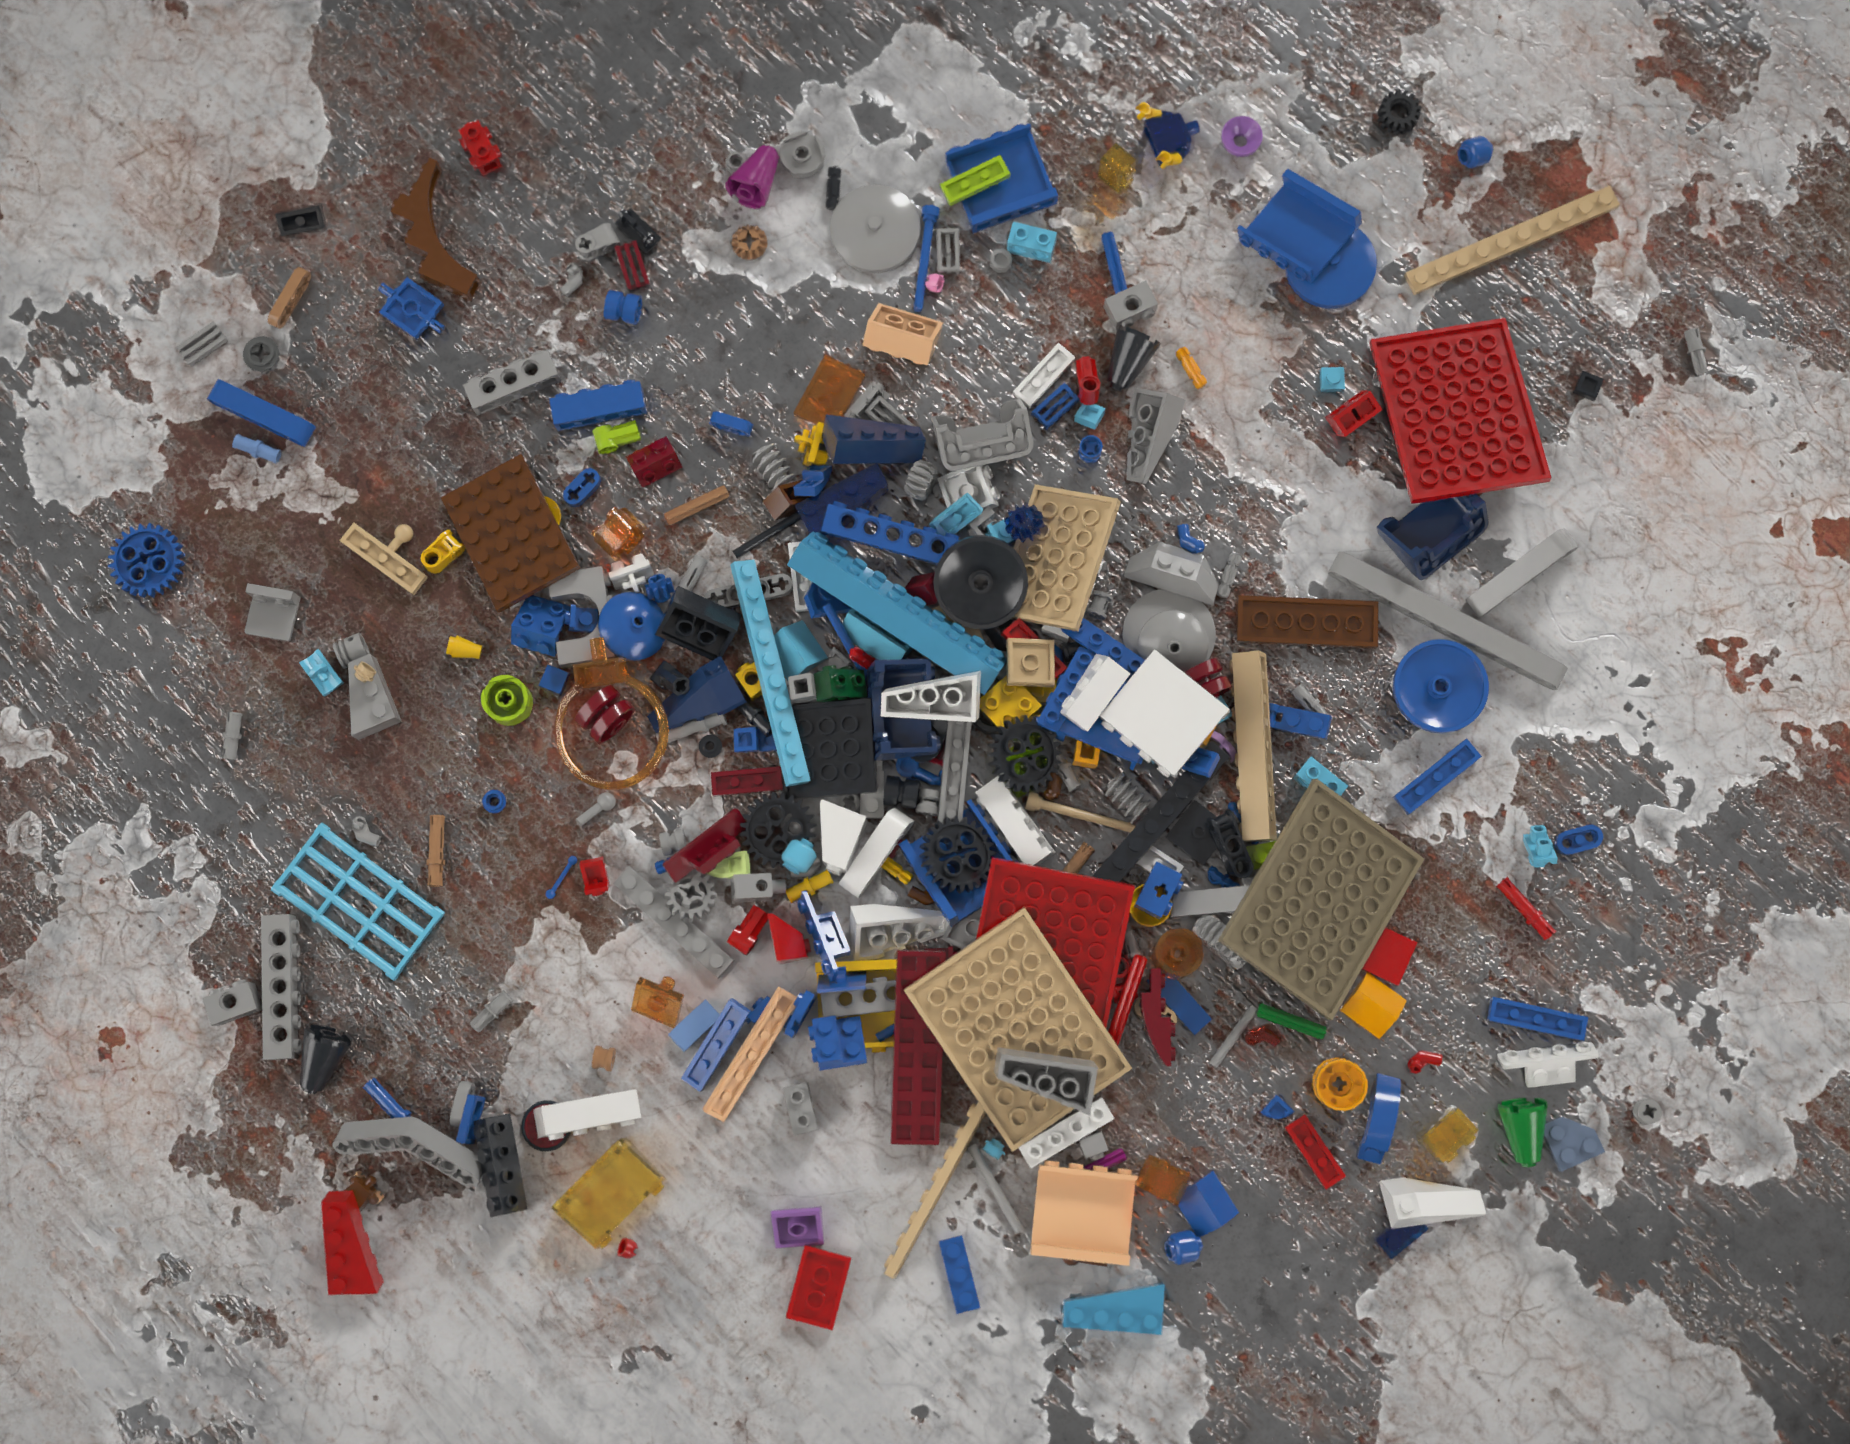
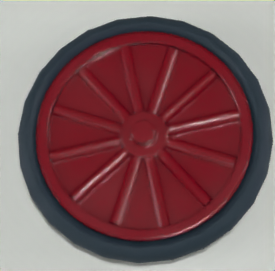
M552 1100L539 1101L528 1108L523 1116L521 1123L522 1135L529 1146L535 1150L542 1152L554 1151L565 1144L571 1132L563 1133L564 1138L549 1140V1136L538 1138L533 1110L541 1106L557 1104L558 1102Z

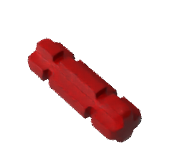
M859 647L850 649L849 658L867 670L874 660H877Z

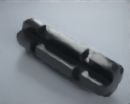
M837 166L828 168V177L830 178L827 179L826 197L828 199H826L825 207L830 211H833L839 203L837 198L840 196L841 180L838 179L841 178V168Z

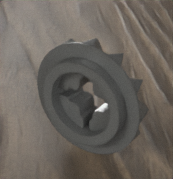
M265 336L255 337L245 345L243 359L250 369L262 373L265 370H271L275 364H278L279 348L271 338ZM263 348L264 352L269 355L264 356L261 362V359L255 355L261 354Z

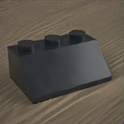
M677 586L655 635L713 661L720 656L723 657L738 630L741 614Z

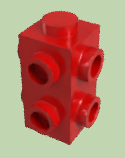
M479 120L466 123L463 128L459 129L462 136L459 142L464 152L469 150L472 157L468 159L474 170L479 169L482 176L502 167L499 158L503 156L498 146H492L489 140L493 137L487 126L482 128Z

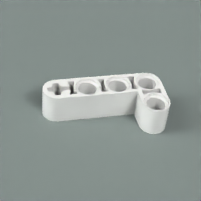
M896 807L889 810L847 870L839 885L859 898L867 889L898 841L910 830L914 820Z

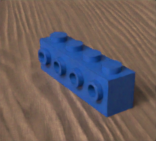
M627 380L621 385L616 386L606 384L602 385L600 389L595 390L581 389L575 394L560 393L555 395L554 398H549L553 423L557 431L647 414L642 385L640 381Z

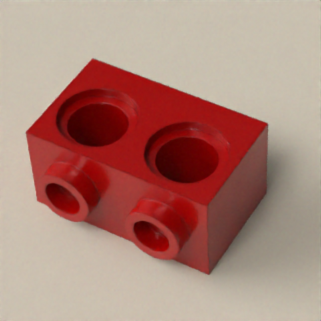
M1361 390L1325 416L1337 436L1346 437L1383 409L1371 391Z

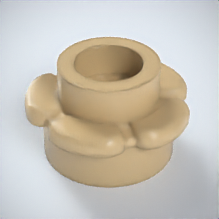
M361 661L358 666H354L356 671L354 675L357 679L364 683L374 680L373 677L376 671L369 664Z

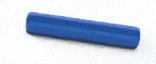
M1105 232L1102 234L1101 239L1114 291L1117 294L1126 290L1127 285L1114 233Z

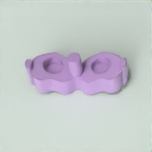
M1214 731L1210 739L1216 741L1219 747L1227 752L1232 763L1235 760V753H1237L1235 748L1224 736Z

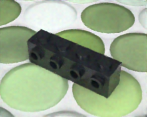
M511 1114L473 1121V1133L477 1140L478 1160L481 1163L482 1183L486 1191V1206L490 1213V1218L528 1210Z

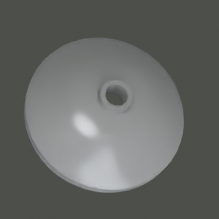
M1166 610L1154 615L1144 624L1138 637V653L1141 658L1146 660L1155 649L1182 672L1204 662L1208 653V637L1203 625L1193 615L1180 610ZM1173 643L1179 645L1177 651L1170 650V646Z

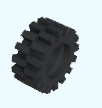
M1396 90L1395 94L1392 91L1388 96L1384 97L1377 116H1379L1378 122H1382V129L1387 127L1386 132L1390 133L1391 130H1394V135H1398L1399 131H1401V135L1406 134L1407 130L1410 132L1415 127L1421 114V105L1418 106V98L1413 100L1415 97L1413 93L1408 96V91L1404 90V93L1401 94V90ZM1394 106L1405 108L1407 110V117L1404 119L1395 118L1391 114V108Z

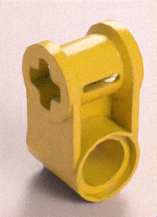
M451 530L441 533L421 554V562L430 573H440L466 549L463 543H459L452 536L453 532ZM438 557L437 563L433 565L428 564L430 558Z

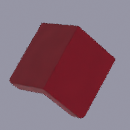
M935 572L913 576L904 587L906 593L913 597L921 598L925 601L926 606L936 604L937 598L934 591Z

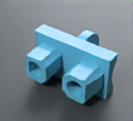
M319 649L308 658L299 662L324 697L344 683Z
M1544 825L1531 826L1530 834H1523V842L1529 854L1528 860L1530 864L1538 868L1544 867L1548 862L1557 864L1558 857L1553 848V843L1547 835L1546 827Z

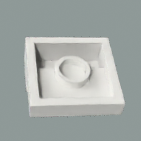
M988 465L953 471L937 478L947 508L967 492L983 510L988 506L992 509L999 506L997 500L1000 499V494L995 486L992 487L990 479L993 478V474Z

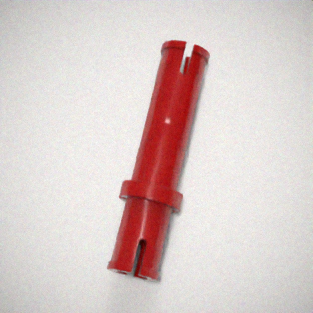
M1508 876L1496 886L1527 920L1526 924L1528 926L1531 925L1544 941L1556 932L1542 916L1541 910L1537 911L1509 880Z

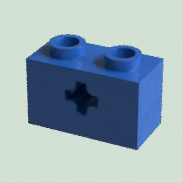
M1156 862L1133 907L1157 919H1160L1162 915L1167 916L1173 903L1169 902L1173 893L1178 895L1184 883L1180 881L1183 874ZM1162 886L1164 887L1163 892L1166 895L1158 897L1156 896L1157 891L1154 888L1158 889Z

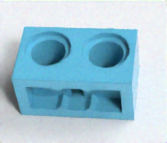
M1013 222L1007 242V250L1011 254L1051 263L1057 232Z
M1310 757L1292 778L1305 789L1308 788L1312 779H1318L1340 796L1348 787L1347 784L1313 757Z

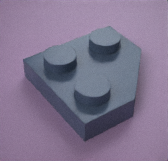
M1564 1117L1553 1119L1545 1125L1544 1140L1560 1172L1605 1152L1595 1129Z

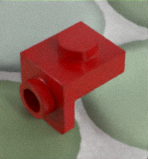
M603 856L580 861L579 865L585 885V895L599 896L608 891L610 882Z

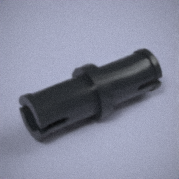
M743 696L746 703L736 707V709L747 718V722L750 725H755L766 737L771 736L770 722L764 715V711L761 708H756Z

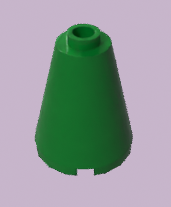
M1526 1098L1502 1101L1501 1105H1497L1516 1162L1521 1163L1522 1167L1536 1166V1163L1541 1161L1548 1109L1547 1101L1540 1098H1534V1102L1527 1101Z

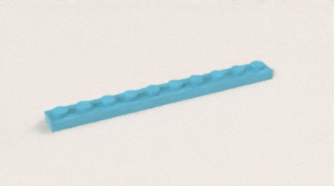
M755 560L735 561L730 564L785 785L787 787L806 784L811 780Z

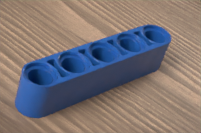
M217 379L207 397V400L214 405L302 447H306L316 428L315 425L220 379Z

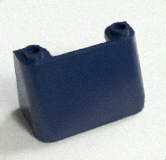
M1477 494L1422 502L1400 521L1395 517L1384 518L1376 527L1380 537L1417 579L1424 580L1483 534L1488 527L1489 520L1486 502Z
M930 659L874 660L868 668L866 683L868 699H872L873 742H875L874 761L936 754L938 749H940V736L931 730V719L881 716V697L885 689L934 680L935 669L934 666H931Z

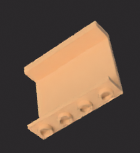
M1045 1160L1044 1165L1039 1164L1030 1254L1129 1266L1130 1255L1128 1253L1134 1188L1138 1176L1132 1174V1170L1117 1168L1116 1173L1107 1172L1108 1167L1093 1166V1170L1083 1169V1164L1069 1163V1167H1061L1057 1161Z

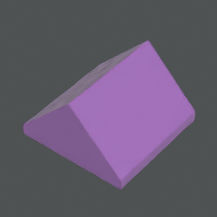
M822 1206L771 1211L776 1248L824 1245Z

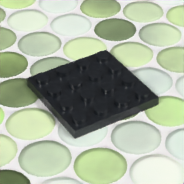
M872 699L792 705L811 781L806 784L786 787L782 773L783 791L786 792V798L789 799L792 794H795V799L877 793Z

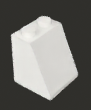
M822 799L820 802L822 860L828 872L841 876V873L845 874L852 864L868 821L864 815Z

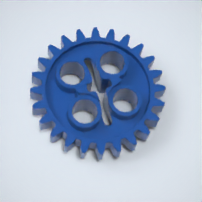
M148 523L147 528H145L144 525L139 524L138 530L131 526L129 535L121 532L124 537L123 540L115 539L119 544L118 547H110L115 552V555L108 556L110 560L114 561V563L108 565V568L115 570L110 576L117 579L115 584L122 586V590L125 592L130 591V594L133 596L139 593L140 597L145 598L148 593L149 596L154 598L155 591L163 595L164 587L172 589L171 581L179 582L175 577L176 574H183L178 569L179 566L186 565V563L180 560V558L186 555L179 551L183 545L179 542L176 543L178 537L171 535V531L168 529L164 530L160 525H157L155 528L154 525ZM156 541V547L149 550L150 544ZM135 551L134 558L128 560L129 554ZM165 561V567L162 570H158L159 564ZM144 571L143 578L137 580V575Z

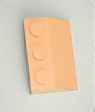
M878 303L867 322L862 346L869 347L872 351L889 353L895 358L912 360L915 364L928 365L933 356L943 322Z

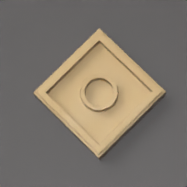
M1008 638L1007 685L1054 687V640Z

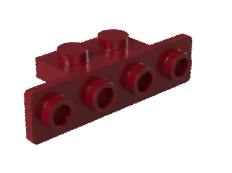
M737 808L732 809L663 863V867L672 881L678 882L693 869L702 874L711 872L724 858H728L735 853V850L741 846L735 837L746 829L740 826L741 823L746 821Z

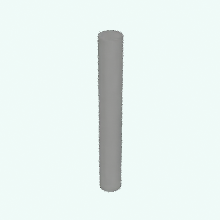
M1253 1005L1249 1006L1209 1061L1213 1067L1217 1068L1256 1015L1258 1009Z

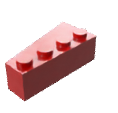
M328 1191L321 1201L328 1295L377 1294L384 1280L382 1274H379L375 1254L372 1253L370 1248V1239L368 1233L364 1230L363 1219L353 1191Z

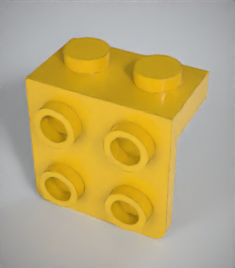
M1007 675L980 698V709L996 726L1004 727L1003 721H1011V717L1018 716L1019 719L1022 715H1027L1028 718L1031 716L1038 717L1042 712V705L1024 686L1007 685Z

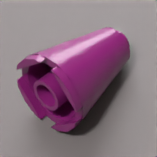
M770 145L760 146L727 179L725 188L731 197L735 195L739 198V204L756 210L766 205L779 161L777 150Z

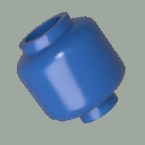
M1484 136L1466 139L1461 143L1458 150L1459 161L1467 168L1485 165L1492 158L1493 145Z
M1190 1230L1169 1235L1167 1242H1165V1252L1168 1259L1177 1265L1195 1262L1199 1259L1200 1251L1203 1250L1201 1238Z

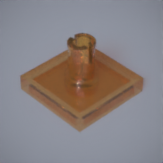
M664 976L660 984L640 977L636 983L631 1011L675 1028L679 1021L684 995L673 990L675 980L671 977Z

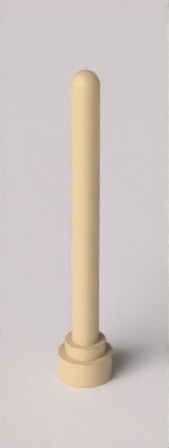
M1031 791L1025 806V810L1034 812L1035 810L1043 809L1130 833L1136 827L1135 824L1132 825L1129 822L1042 800L1043 797Z

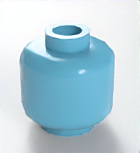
M804 838L801 841L791 840L782 853L781 858L784 861L782 865L797 875L800 872L807 873L817 858V854L813 850L814 845Z

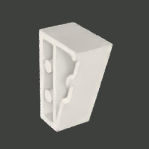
M1096 654L1076 684L1072 694L1062 703L1063 708L1060 713L1082 730L1089 731L1130 673L1110 657Z

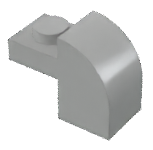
M812 673L788 677L789 681H785L791 705L809 704L817 701L814 675Z

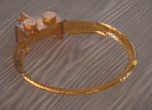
M603 637L589 639L593 662L573 665L575 684L563 696L557 709L555 719L556 745L566 767L582 782L599 789H624L636 785L647 778L662 760L668 743L669 728L667 715L654 691L642 681L628 674L626 658L606 659ZM626 682L625 684L639 691L655 710L659 723L657 748L649 763L636 775L613 782L598 780L581 772L568 757L562 739L564 715L571 701L580 693L579 688L583 687V689Z

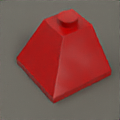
M773 913L768 914L777 962L785 964L808 959L807 953L811 952L809 938L804 939V935Z

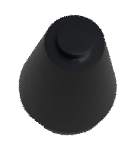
M1119 325L1116 331L1107 381L1110 383L1109 387L1119 392H1122L1123 389L1128 390L1158 350L1161 343L1155 340L1153 344V342L1149 341L1150 336L1126 327L1124 331L1123 326Z
M311 1024L310 1028L308 1026L305 1027L299 1082L300 1086L303 1087V1091L310 1094H317V1092L323 1091L352 1044L353 1038L349 1034L343 1032L341 1036L335 1033L336 1028L320 1024Z

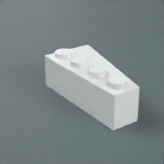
M981 671L887 688L882 692L881 716L976 722L979 718Z

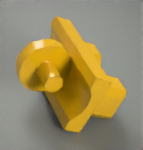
M817 422V425H813L810 437V431L803 429L802 436L796 435L794 438V442L799 444L798 452L804 453L806 448L802 463L804 466L809 467L812 464L825 465L827 462L828 453L818 450L819 444H824L822 440L824 423Z

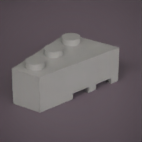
M368 654L349 662L351 736L360 740L402 722L377 659ZM361 661L369 664L376 671L373 677L374 680L364 683L357 679L354 675L356 672L354 666H358Z

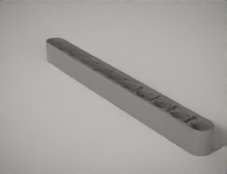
M1338 552L1328 572L1334 579L1548 689L1557 690L1568 668L1564 664L1348 553Z

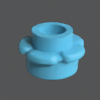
M994 1138L991 1141H985L986 1144L983 1150L997 1160H999L1001 1155H1005L1003 1151L1005 1146Z

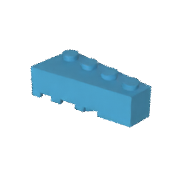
M1161 1282L1063 1299L1062 1326L1162 1335L1165 1284Z

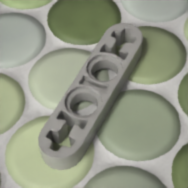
M786 574L759 578L760 583L766 587L765 601L783 597L792 592V580ZM779 580L789 583L785 586V590L775 587L773 588L775 593L770 594L768 582H772V586L779 585ZM735 584L711 589L704 596V598L712 600L713 595H716L717 598H723V592H726L729 603L725 604L723 599L717 601V604L728 609L740 607L739 601L731 599V593L736 590Z

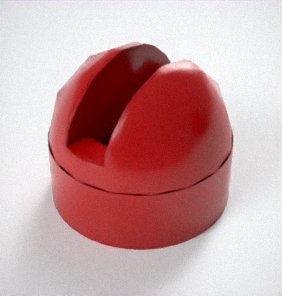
M624 1237L618 1246V1256L626 1259L636 1256V1253L633 1252L634 1249H638L637 1243L632 1239Z

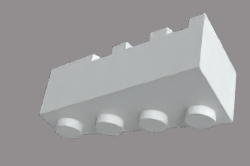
M997 776L976 791L978 795L976 801L983 810H988L992 816L989 818L997 830L1001 829L1005 835L1003 839L1011 849L1015 850L1020 863L1039 866L1056 852L1011 789L1005 788L1006 782H998L1000 776Z
M637 1089L541 1106L533 1110L538 1138L549 1136V1140L564 1138L563 1133L573 1132V1136L588 1133L587 1129L597 1127V1131L612 1129L611 1124L620 1123L621 1127L634 1125L635 1120L641 1118Z

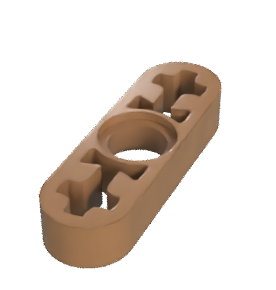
M297 267L293 271L268 315V324L278 329L284 327L311 280V272L301 267Z

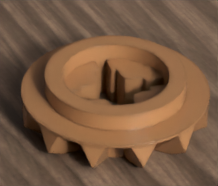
M747 224L744 227H739L735 234H733L731 244L737 256L745 260H754L766 251L768 241L765 232L757 225L750 226ZM748 235H750L752 240H755L752 242L750 250L747 243H743V241L747 240Z

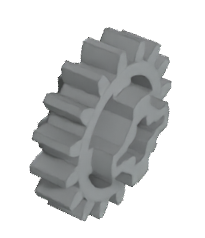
M691 871L678 882H674L671 879L672 884L666 885V890L669 891L665 893V899L669 900L666 906L667 908L673 907V916L680 913V920H683L685 916H689L690 922L693 921V916H697L701 920L702 913L704 912L709 915V907L715 906L713 899L716 898L717 892L712 891L715 888L714 883L708 884V875L702 878L700 872L693 875ZM700 885L705 889L706 895L704 892H701ZM691 892L694 893V896H692L691 899L687 898V895H689ZM675 896L677 899L681 900V906L677 903Z

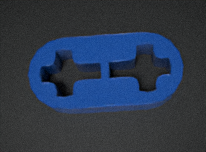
M717 411L712 413L709 424L715 428L744 437H750L754 426L747 420Z
M591 468L584 469L565 488L563 498L570 507L576 508L581 506L599 488L601 478L598 472ZM594 475L595 482L593 484L590 482L586 484V476L592 477ZM571 492H573V493H577V492H578L577 495H578L579 499H578V500L572 499V500L570 501L571 497H570L569 494H570Z

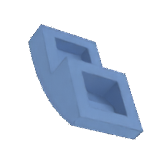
M705 999L668 1036L685 1052L714 1025L720 1014Z

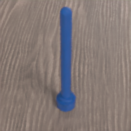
M934 205L922 206L921 216L925 225L914 301L915 312H921L923 309L933 226L936 220L939 219L940 208Z

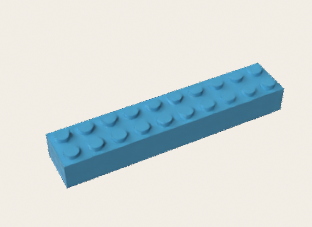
M813 531L799 543L787 566L953 675L981 671L980 693L985 695L1007 662V658L1004 657L1000 650L992 649L980 637L970 635L962 625L956 622L952 623L939 610H932L926 606L925 601L921 598L913 597L906 593L904 587L891 583L883 573L868 568L863 560L853 558L847 554L848 552L845 548L833 545L822 533H815Z

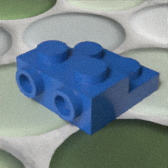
M836 1015L812 1019L813 1026H808L810 1041L815 1040L816 1048H811L813 1063L818 1062L819 1071L867 1064L860 1016L836 1019Z

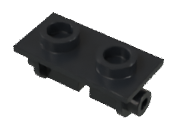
M623 208L619 211L618 215L620 218L615 224L632 241L636 240L638 247L645 254L662 239L632 208L629 210Z

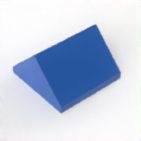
M1214 1171L1209 1172L1172 1195L1195 1235L1199 1237L1222 1227L1239 1213Z

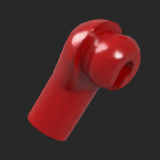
M1421 1050L1409 1059L1408 1068L1412 1073L1418 1074L1427 1064L1441 1066L1443 1056L1442 1054Z

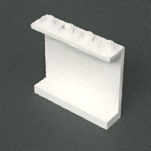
M1154 649L1100 714V718L1103 720L1101 725L1111 733L1114 730L1121 735L1120 740L1130 748L1132 745L1140 750L1138 755L1149 763L1152 760L1159 765L1157 770L1167 778L1170 775L1176 778L1177 772L1221 719L1224 720L1230 713V709Z

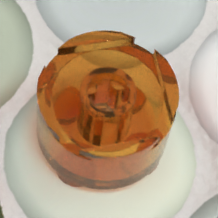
M616 507L612 508L607 513V519L604 523L595 527L591 533L594 541L615 561L622 559L620 556L622 553H631L644 538L645 534L642 531L647 530V527L625 507L619 510Z
M1188 929L1168 930L1154 944L1151 955L1152 962L1155 968H1161V974H1165L1166 978L1174 980L1184 979L1196 971L1203 961L1202 942L1194 932ZM1180 950V957L1176 958L1174 956L1175 951Z
M1149 1155L1145 1159L1134 1185L1156 1197L1179 1206L1190 1182L1191 1173L1181 1168H1176L1163 1159Z

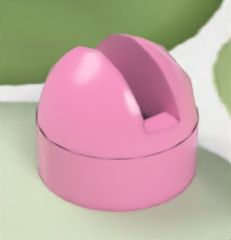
M930 274L927 276L929 281L925 282L926 288L932 292L940 293L944 285L943 275Z

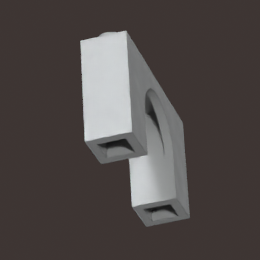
M602 566L577 570L548 586L549 595L553 601L558 602L578 598L587 599L597 605L599 615L604 605L613 598L608 593V586H611L609 572L606 573ZM598 624L593 632L586 637L556 642L558 663L562 669L618 661L617 655L612 653L602 641Z

